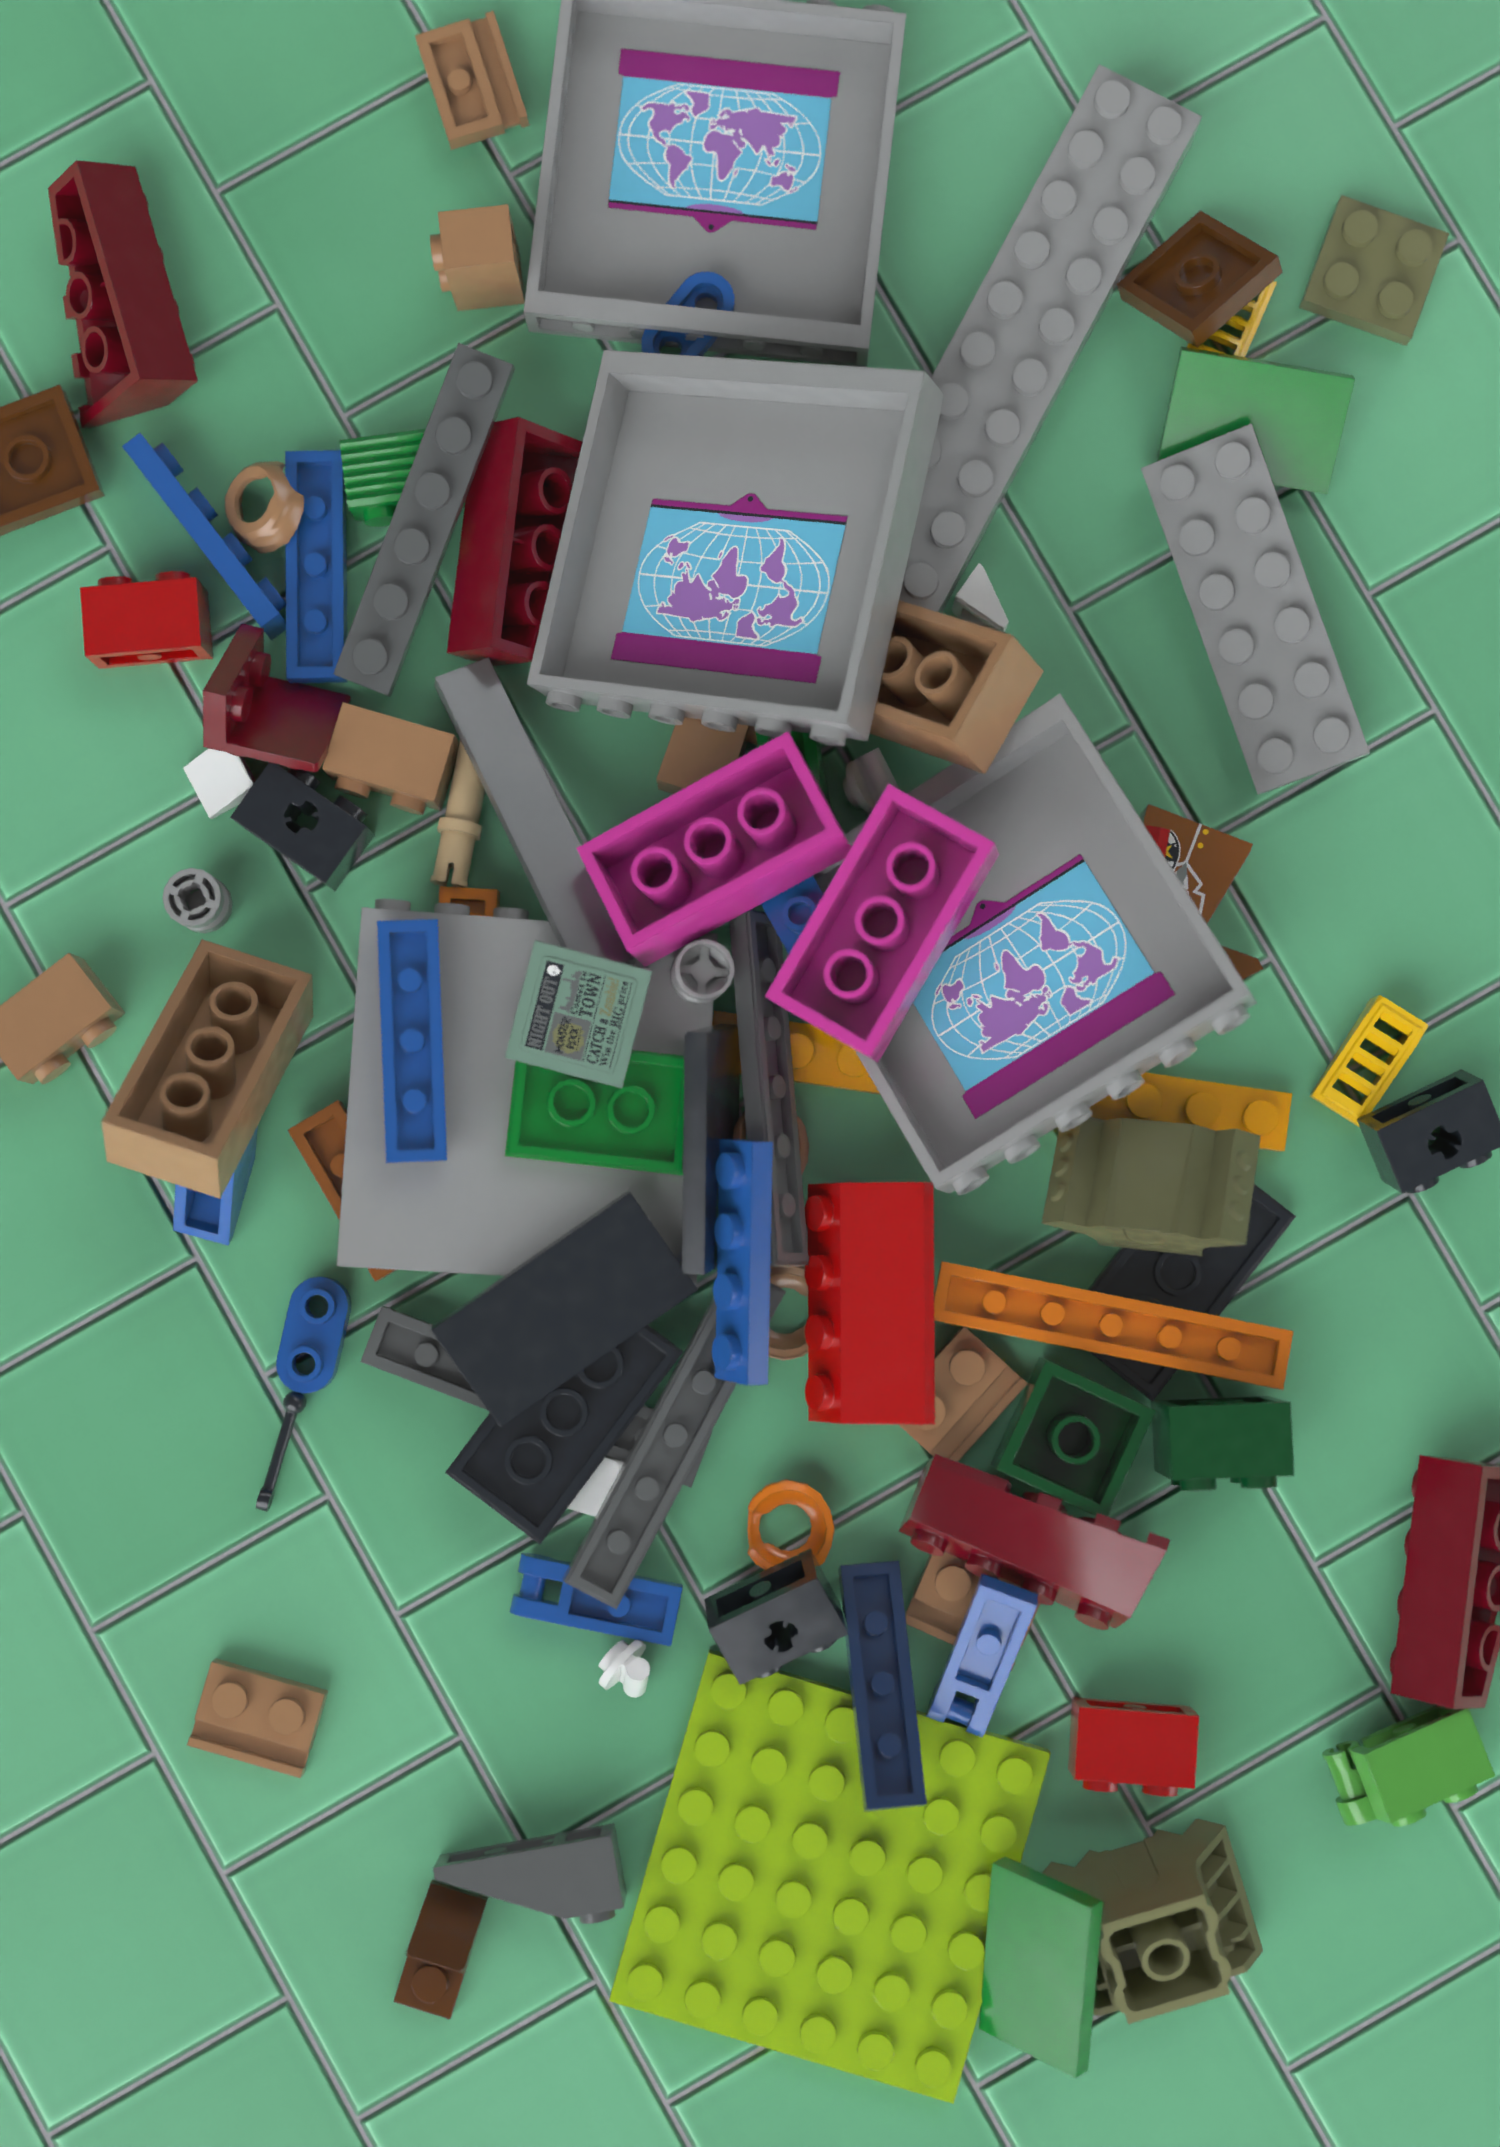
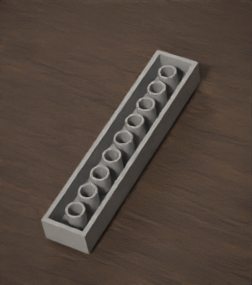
M1100 64L931 377L943 392L944 398L899 598L901 601L939 613L943 612L1190 149L1202 116Z

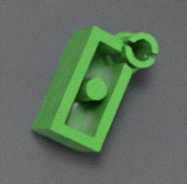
M1439 1705L1430 1707L1362 1738L1361 1741L1364 1747L1360 1746L1358 1741L1352 1740L1337 1744L1336 1748L1339 1752H1335L1330 1747L1322 1753L1340 1795L1336 1798L1335 1802L1344 1824L1348 1826L1368 1823L1375 1819L1390 1823L1394 1827L1413 1824L1427 1815L1425 1808L1442 1800L1445 1803H1454L1470 1798L1478 1792L1477 1784L1495 1776L1470 1710L1451 1709Z

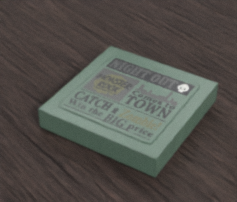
M535 940L505 1058L622 1088L653 970Z

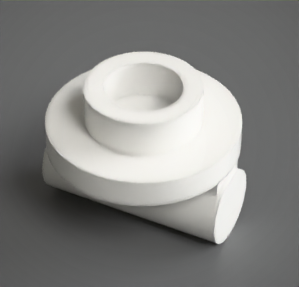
M879 747L849 762L846 766V778L843 780L845 794L855 808H862L868 814L872 813L888 784L899 789Z
M624 1640L615 1644L599 1663V1667L604 1671L599 1684L605 1690H608L620 1681L623 1684L624 1692L628 1696L633 1698L642 1696L646 1691L650 1673L649 1663L645 1659L640 1658L646 1649V1645L641 1640H635L630 1645Z

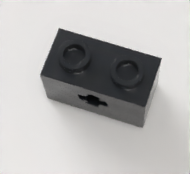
M269 762L230 818L336 891L375 836L363 824L368 814L341 795L332 803L315 790L321 782L307 771L291 768L285 770L279 765ZM301 813L307 816L312 815L318 821L312 831L305 827L301 828L295 822Z
M1462 1069L1357 1119L1381 1180L1402 1194L1405 1192L1418 1193L1430 1189L1439 1182V1176L1457 1167L1470 1168L1480 1165L1491 1158V1151L1500 1147V1120L1485 1082ZM1437 1127H1440V1133L1434 1132V1136H1432V1131L1435 1130ZM1437 1137V1140L1433 1144L1428 1145L1429 1139L1435 1140Z
M811 1549L704 1599L709 1631L740 1685L756 1677H768L781 1669L784 1664L809 1652L817 1653L831 1647L837 1639L848 1635L841 1604Z

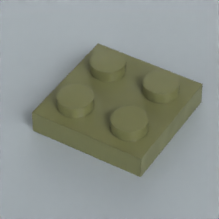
M1341 195L1333 212L1299 308L1407 346L1413 336L1449 233Z

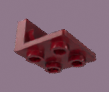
M241 623L203 689V747L227 752L235 756H244L275 763L291 769H301L309 772L319 771L327 755L342 703L351 704V696L269 677L271 655L264 653V628Z

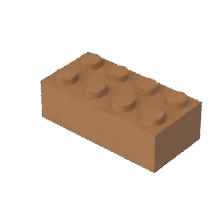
M899 600L870 734L986 774L1044 671L1013 635Z
M202 939L101 1121L107 1162L221 1199L313 1017L312 974Z

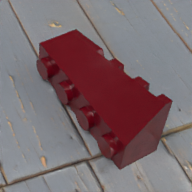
M76 160L48 187L58 264L68 266L70 274L66 287V296H63L66 319L76 320L80 353L72 354L71 358L74 378L84 379L88 405L78 407L81 428H94L168 406L194 385L198 379L195 372L194 359L189 351L179 317V307L174 299L164 266L163 252L157 242L148 211V201L142 190L136 166Z
M521 417L494 423L465 500L446 653L475 662L489 658L492 666L532 662L582 441Z
M937 1454L927 1463L899 1528V1532L911 1537L910 1543L914 1547L931 1555L943 1556L944 1552L964 1560L966 1561L965 1568L979 1577L981 1574H985L999 1579V1577L1021 1586L1022 1589L1039 1594L1038 1603L1053 1605L1055 1601L1076 1611L1074 1617L1078 1621L1096 1629L1108 1630L1109 1626L1116 1629L1131 1618L1168 1549L1170 1539L1149 1532L1147 1541L1144 1543L1122 1535L1119 1531L1121 1521L1099 1513H1097L1095 1519L1070 1516L1066 1514L1067 1509L1062 1505L1061 1499L1041 1492L1039 1494L1024 1492L1021 1497L1010 1494L1012 1485L1008 1480Z
M1419 1455L1418 1469L1412 1479L1414 1503L1411 1528L1408 1530L1404 1542L1407 1560L1404 1585L1397 1600V1611L1400 1617L1396 1647L1390 1658V1671L1392 1674L1390 1694L1451 1709L1485 1708L1500 1649V1626L1495 1624L1497 1612L1500 1611V1465L1448 1457Z

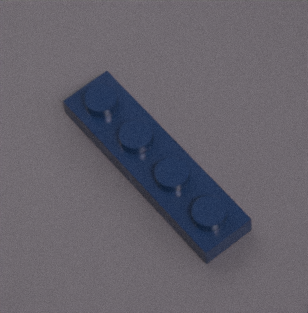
M899 1560L840 1565L838 1573L842 1611L848 1633L845 1639L864 1812L925 1806L927 1800Z

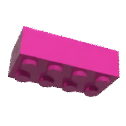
M787 731L576 849L627 951L646 967L841 861L847 856L851 845L802 752Z
M888 784L765 997L878 1063L998 858L999 852L996 844Z

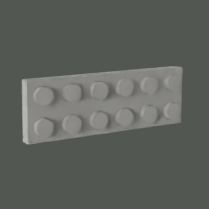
M1252 424L1142 467L1144 479L1257 794L1269 792L1369 755L1370 751Z

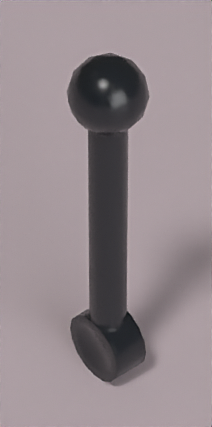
M295 1391L289 1392L283 1399L286 1413L264 1485L256 1502V1509L268 1512L271 1507L276 1482L297 1414L301 1413L306 1407L305 1396Z

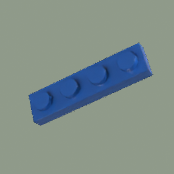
M139 433L122 446L259 626L264 628V632L271 641L286 630V621L279 611L286 606V602L267 577L256 583L244 566L253 559L233 533L230 532L224 538H221L210 524V521L216 518L218 514L200 490L196 487L187 494L175 477L184 470L163 442L153 449L144 436Z
M341 450L285 451V476L291 487L304 496V511L298 528L286 544V679L290 683L348 682V680L333 674L347 639V502Z
M438 919L377 921L386 1164L447 1161Z
M720 1139L719 1157L715 1167L716 1179L719 1184L718 1217L714 1226L715 1240L718 1245L717 1277L713 1285V1297L716 1303V1337L712 1345L715 1378L747 1386L768 1384L773 1142L748 1139Z

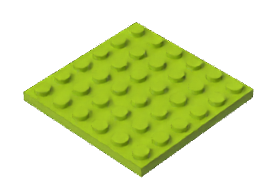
M709 1649L609 2001L954 2104L982 2004L981 1994L992 1863L1005 1856L1021 1863L1051 1755L1049 1749L986 1731L983 1738L966 1732V1725L945 1719L942 1723L928 1718L926 1713L916 1710L927 1804L919 1807L864 1812L851 1691L782 1670H778L776 1673L765 1678L756 1677L740 1685L723 1654Z

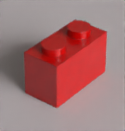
M166 571L156 574L155 581L134 583L133 579L129 577L109 576L100 578L97 581L98 586L80 587L85 657L99 669L213 659L208 591L196 577L190 578L189 573Z
M1072 1697L1068 1770L1074 1780H1082V1787L1084 1789L1097 1792H1117L1119 1783L1142 1785L1143 1793L1161 1797L1177 1796L1178 1788L1195 1789L1199 1715L1190 1706Z

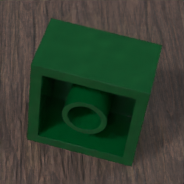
M1039 1357L991 1465L1011 1477L1095 1516L1099 1513L1108 1517L1156 1410Z
M1270 1396L1151 1401V1408L1156 1410L1152 1419L1154 1470L1169 1478L1171 1485L1180 1486V1490L1217 1489L1216 1479L1230 1478L1231 1483H1240L1241 1488L1277 1487V1476H1295L1291 1402Z

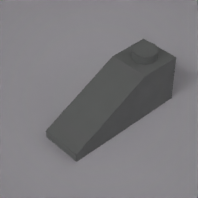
M615 1823L441 1854L433 1867L436 1881L563 1919L579 1916L580 1923L583 1924L598 1923L613 1918L616 1909L624 1908L627 1895Z

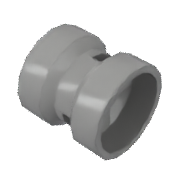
M195 868L180 870L170 877L164 887L162 898L165 910L173 920L199 933L213 932L222 927L230 917L233 905L231 894L222 882L204 870Z
M708 939L696 940L686 945L674 959L670 969L671 985L676 994L687 1002L693 1004L709 1003L723 994L732 983L735 973L734 961L729 951L720 943Z

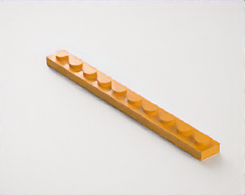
M714 1011L712 1026L718 1024H737V1014ZM789 1021L795 1083L881 1095L853 1048L811 1024ZM1145 1072L1141 1075L1144 1083L1130 1094L1117 1100H1113L1108 1095L1089 1107L1092 1112L1091 1117L1102 1120L1130 1118L1195 1124L1215 1131L1236 1128L1260 1135L1259 1149L1283 1152L1286 1146L1292 1093Z

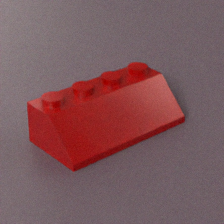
M844 1182L808 1184L805 1220L808 1227L809 1262L808 1265H805L804 1269L805 1281L808 1286V1319L805 1324V1340L808 1345V1379L805 1385L808 1421L837 1424L935 1425L933 1183Z

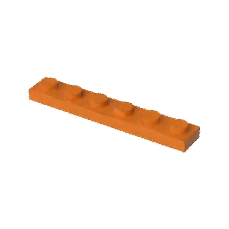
M944 1261L940 1263L934 1294V1321L1278 1390L1284 1389L1294 1332L1292 1330Z

